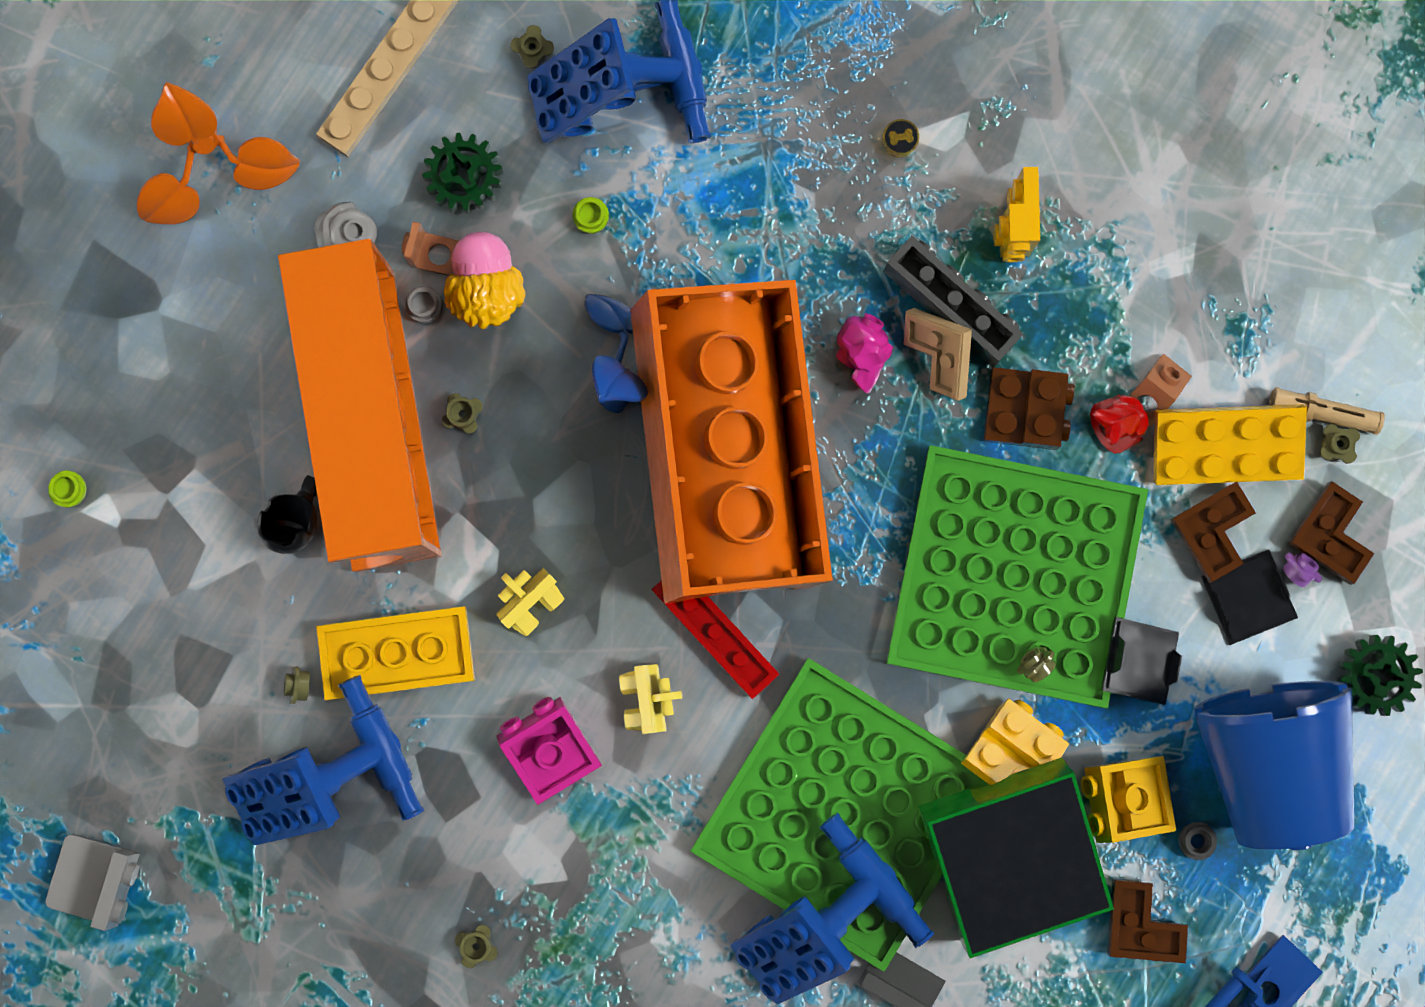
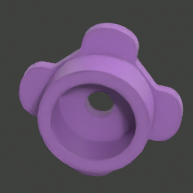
M1287 553L1285 555L1288 562L1283 566V570L1296 585L1305 588L1312 580L1317 583L1322 581L1321 575L1317 572L1319 567L1309 555L1305 553H1298L1297 555Z

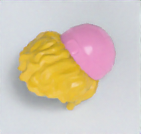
M475 232L466 235L457 242L451 257L453 273L445 280L443 291L444 303L450 309L451 315L456 316L458 320L464 321L471 328L476 324L482 330L486 329L489 325L498 327L510 319L516 307L519 308L524 303L526 293L523 287V276L518 269L512 266L510 250L499 236L489 232Z

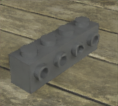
M911 235L887 262L883 272L929 313L972 329L970 349L992 368L999 363L1024 334L1019 330V325L1005 313L1001 314L991 305L990 299L978 289L973 290L965 283L959 271L951 265L946 266L936 257L935 251L924 241H917Z

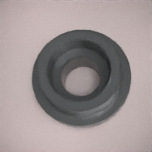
M1192 822L1181 830L1178 844L1182 853L1188 858L1204 860L1214 853L1217 846V837L1213 829L1207 824ZM1195 834H1200L1203 839L1202 845L1198 848H1194L1191 844V838Z

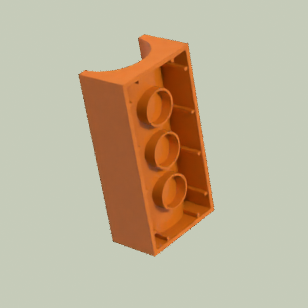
M371 239L278 255L328 562L350 560L352 572H360L442 557L394 271Z
M796 280L647 290L630 311L637 372L648 390L647 397L641 401L664 603L755 590L779 588L808 589L833 581Z

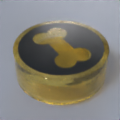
M897 119L890 122L882 136V144L885 151L896 158H904L911 155L919 143L917 127L905 119Z

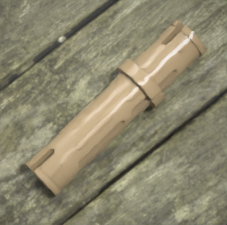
M1275 387L1269 399V405L1303 404L1307 407L1306 422L1314 419L1341 427L1355 428L1372 433L1373 435H1378L1384 425L1385 415L1381 411L1377 412L1317 397L1316 393L1307 392L1304 395Z

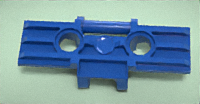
M1281 935L1247 974L1238 967H1235L1231 971L1233 976L1205 1007H1227L1243 988L1248 990V996L1238 1007H1292L1323 972L1290 940ZM1269 981L1275 985L1277 994L1273 1001L1264 1003L1263 990L1260 987L1263 982Z

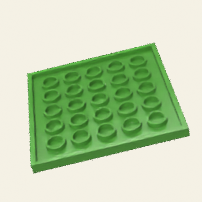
M929 445L886 664L1108 709L1111 693L1101 691L1114 617L1125 619L1148 489ZM1045 647L1047 651L1052 650L1054 652L1052 659L1055 661L1056 666L1046 678L1035 683L1026 678L1024 674L1019 675L1017 669L1021 665L1022 657L1034 648Z
M807 658L690 851L784 910L799 898L805 896L818 912L823 907H829L855 882L839 861L840 858L838 856L840 852L825 833L819 829L828 818L838 812L858 839L861 837L863 840L866 839L882 861L893 869L898 881L914 899L915 905L913 908L919 914L943 874L932 853L918 806L967 789L989 786V784L961 764L966 757L964 753ZM872 903L847 927V933L840 940L849 951L885 972L906 935L896 922L891 923L887 921Z

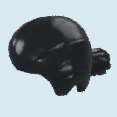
M307 475L303 479L301 491H298L296 495L283 494L270 498L266 509L260 511L257 522L258 535L269 550L280 554H293L304 549L314 538L317 528V512L312 503L313 498L317 496L314 477Z

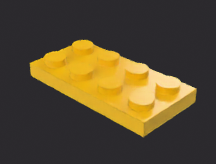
M1303 404L1155 410L1153 482L1156 485L1229 483L1236 481L1304 480L1307 407Z
M465 606L316 626L324 699L326 701L345 698L338 685L358 675H361L362 682L369 695L475 681L467 607Z

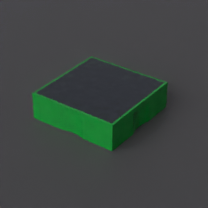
M1062 757L1011 774L995 784L967 789L918 806L932 853L942 870L945 880V894L959 939L970 959L1114 910L1075 773Z

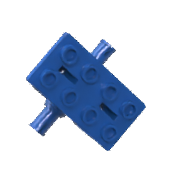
M659 0V2L655 3L662 29L659 43L663 57L639 56L635 52L625 51L617 20L615 18H608L528 74V89L532 97L536 122L543 143H551L559 137H574L586 134L594 127L591 116L600 110H614L630 106L637 100L635 91L670 84L675 109L683 114L688 142L700 143L711 138L704 112L707 97L701 77L702 65L696 57L691 33L686 27H683L678 0Z
M361 675L352 677L338 685L353 714L350 716V723L361 745L329 763L321 762L317 765L308 747H304L273 763L270 758L263 759L222 779L226 787V797L235 806L242 821V830L245 836L252 841L253 845L322 831L332 827L334 822L340 818V815L331 796L339 792L340 786L371 768L381 788L385 792H390L402 821L413 818L424 811L410 783L413 774L401 751L400 741L391 730L381 706L378 707V704L373 705L362 682Z
M838 812L828 818L819 829L825 833L840 852L838 856L840 858L839 861L855 882L829 907H823L818 912L805 896L799 898L776 919L771 914L766 916L745 935L736 939L730 945L736 953L735 956L739 964L751 972L759 982L762 993L776 1004H780L843 975L851 968L850 963L854 960V957L840 939L847 933V927L872 903L887 921L897 923L915 948L923 945L934 935L933 930L927 926L913 908L915 905L914 899L898 881L893 869L882 861L866 839L863 840L862 837L858 839Z

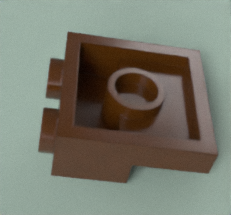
M993 367L990 376L983 442L1048 450L1059 449L1061 441L1067 442L1070 435L1071 422L1064 419L1065 405H1072L1075 386L1073 383H1068L1069 374L1034 369L1029 372Z

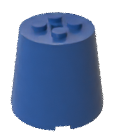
M1299 681L1271 684L1273 692L1250 695V689L1247 688L1222 694L1199 703L1194 708L1196 720L1235 837L1240 845L1254 849L1305 850L1313 847V845L1336 840L1353 831L1352 690L1347 688L1345 683L1335 681Z

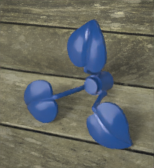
M587 294L584 305L590 318L598 326L609 332L619 333L621 337L615 359L610 356L599 355L592 363V376L600 404L611 412L621 413L629 402L643 401L648 395V390L643 380L621 364L629 340L628 333L633 334L631 311L622 302L611 297Z

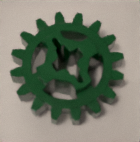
M456 133L455 142L452 143L448 138L443 137V148L439 149L436 146L430 148L435 156L434 159H424L425 166L431 169V171L422 173L424 181L431 183L426 188L429 195L438 194L435 201L440 207L449 202V210L452 213H455L458 206H462L465 213L470 214L471 205L476 204L480 210H483L482 200L485 197L491 201L496 199L491 189L502 187L501 180L495 177L503 174L502 166L494 164L500 159L496 151L488 153L490 144L487 140L477 145L475 134H471L468 141H464L461 133ZM459 152H472L474 153V155L467 156L464 154H460ZM448 159L446 169L440 172L443 162ZM457 162L468 173L470 185L459 175ZM485 171H487L485 182L478 188L480 177L485 175ZM457 190L467 195L459 196L451 194V192Z
M1379 635L1369 636V644L1364 639H1358L1355 641L1358 650L1349 648L1344 651L1349 661L1338 662V667L1346 671L1344 676L1337 678V682L1347 683L1348 688L1352 690V696L1355 697L1352 702L1353 708H1361L1365 705V714L1375 715L1377 709L1381 716H1390L1391 708L1395 712H1402L1405 710L1402 701L1415 702L1416 700L1411 690L1422 688L1421 683L1414 681L1415 675L1423 673V669L1413 668L1412 665L1418 658L1417 654H1405L1408 647L1406 642L1394 646V636H1385L1381 642ZM1377 650L1376 654L1372 655V659L1369 662H1361L1364 656H1366L1368 653ZM1396 660L1398 661V663H1399V665H1400V667H1401L1402 673H1401L1399 667H1398L1397 664H1396ZM1379 669L1381 674L1392 680L1380 681L1379 677L1374 676V673L1368 671ZM1357 678H1359L1361 684L1364 687L1363 691L1359 686ZM1393 688L1399 689L1391 698L1383 700V698L1387 697L1389 690Z

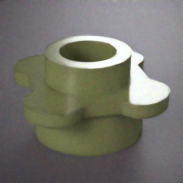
M536 25L529 26L526 33L520 38H514L510 45L514 53H519L527 68L537 67L539 63L544 61L546 56H550L554 52L553 43L541 35V29ZM535 44L536 47L535 49L531 50L529 49V45Z
M458 393L451 394L447 399L446 415L442 417L443 425L447 429L454 427L463 429L466 434L474 433L478 428L476 423L478 413L483 410L482 402L477 398L469 400L461 397ZM461 410L466 412L464 417L459 416Z
M1335 424L1327 425L1323 429L1324 438L1320 448L1321 457L1325 460H1342L1345 464L1354 462L1357 458L1355 445L1360 439L1358 430L1355 428L1339 429ZM1337 441H1342L1343 446L1338 447Z
M1045 647L1034 648L1028 651L1021 659V665L1017 669L1018 674H1024L1026 678H1029L1034 683L1043 680L1056 666L1055 661L1052 659L1054 652L1052 650L1047 651Z
M298 666L293 667L292 674H285L284 696H290V704H296L297 700L307 701L310 672L300 671Z
M479 925L475 931L457 934L455 944L460 947V953L463 957L461 962L464 967L474 968L477 963L484 960L493 961L497 957L498 950L492 945L490 939L491 929L488 926ZM474 943H478L480 945L479 950L473 949Z

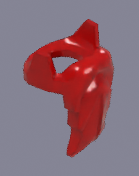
M1118 394L1094 404L1091 408L1090 418L1092 427L1097 438L1108 451L1114 454L1122 453L1144 440L1142 435H1144L1149 426V418L1143 405L1135 397L1120 396Z

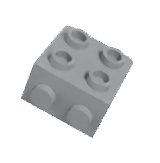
M75 834L66 836L45 900L47 907L92 920L90 927L103 931L118 927L127 911L128 902L126 898L129 888L133 886L138 875L139 864L137 862L140 853Z

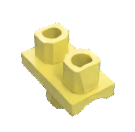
M544 568L533 578L525 570L514 580L505 573L501 579L508 586L497 596L506 604L496 613V616L508 629L512 626L516 631L524 636H528L539 624V621L528 610L539 600L551 612L564 601V597L555 585L557 581Z
M658 664L635 666V671L620 675L619 682L622 694L637 693L639 708L628 709L624 712L626 730L642 731V734L666 731L665 716L674 715L672 700L683 699L682 691L671 692L669 678L660 679Z

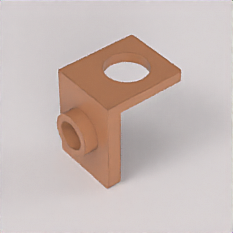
M413 221L410 233L406 232L404 236L402 254H404V258L410 267L449 276L453 273L452 253L459 240L426 233L421 223ZM444 245L449 249L450 258L445 264L436 265L430 261L429 252L434 246Z
M1162 354L1144 380L1129 396L1136 399L1141 395L1151 396L1157 403L1156 410H1165L1176 401L1192 376L1165 354ZM1146 411L1149 418V426L1151 427L1154 424L1155 411Z

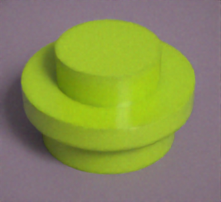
M586 197L575 205L572 217L575 226L581 232L595 234L606 227L609 221V211L605 203L600 199Z
M69 470L55 474L48 485V494L51 500L56 505L65 508L74 507L81 503L87 491L83 477Z

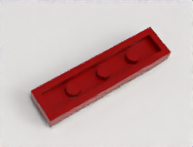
M661 580L651 590L664 603ZM708 596L674 603H664L752 700L780 675Z

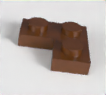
M1236 481L1170 520L1208 583H1211L1244 564L1225 531L1256 514Z
M1333 481L1327 483L1288 542V544L1300 552L1309 555L1316 563L1349 585L1356 583L1375 554L1343 533L1363 501Z
M1112 879L1111 900L1114 910L1110 911L1107 955L1118 958L1186 964L1188 925L1151 921L1153 883Z

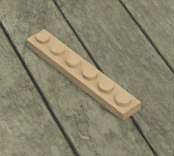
M410 0L316 133L317 137L346 157H349L459 0Z

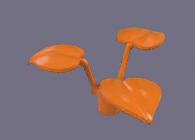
M166 82L152 112L151 127L155 136L167 144L181 146L189 143L184 173L180 181L168 173H161L150 178L139 192L137 212L142 220L156 224L183 223L197 213L200 204L199 194L192 187L186 186L190 179L194 154L196 152L203 155L209 154L217 146H220L231 163L237 164L233 171L235 181L246 188L254 190L270 189L287 181L298 169L300 160L283 144L267 137H254L245 141L238 149V156H235L225 143L224 136L217 134V118L212 108L190 91Z

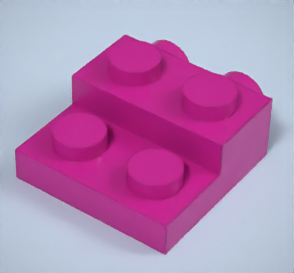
M561 696L554 701L551 697L538 701L532 708L534 713L522 720L518 716L507 720L500 727L501 733L496 735L500 748L537 805L602 766Z

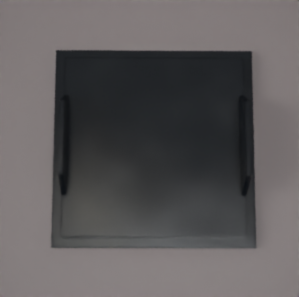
M1269 549L1243 559V565L1211 583H1208L1204 575L1201 576L1229 645L1298 618L1290 599V593Z
M1114 617L1101 691L1166 705L1169 686L1178 682L1182 655L1176 651L1179 632Z

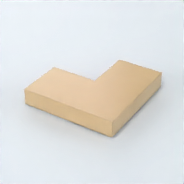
M917 308L907 310L905 314L904 345L932 356L930 390L957 401L966 398L972 329Z

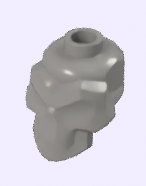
M341 202L333 205L329 210L322 212L314 223L318 247L371 239L375 244L377 238V227L373 219L358 210L353 202Z

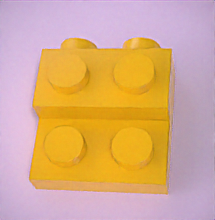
M1023 167L1017 179H1013L1012 188H1008L1007 209L1002 216H999L998 224L994 225V246H1000V257H1003L1004 262L1024 261L1025 257H1029L1040 242L1038 167Z
M1008 698L998 707L961 764L986 783L992 785L1011 774L1061 758L1069 743L1063 739L1064 733L1058 726L1048 722L1043 724L1033 717V709L1027 703L1021 700L1013 702Z
M1164 756L1084 768L1085 776L1081 779V790L1083 795L1090 801L1092 814H1089L1087 818L1092 835L1096 838V843H1114L1176 831Z

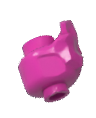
M865 313L863 317L855 315L848 317L836 337L837 344L840 346L836 353L837 359L855 370L852 375V381L865 393H870L876 384L880 371L883 369L885 362L890 358L893 346L888 343L887 334L882 329L884 323L868 313Z

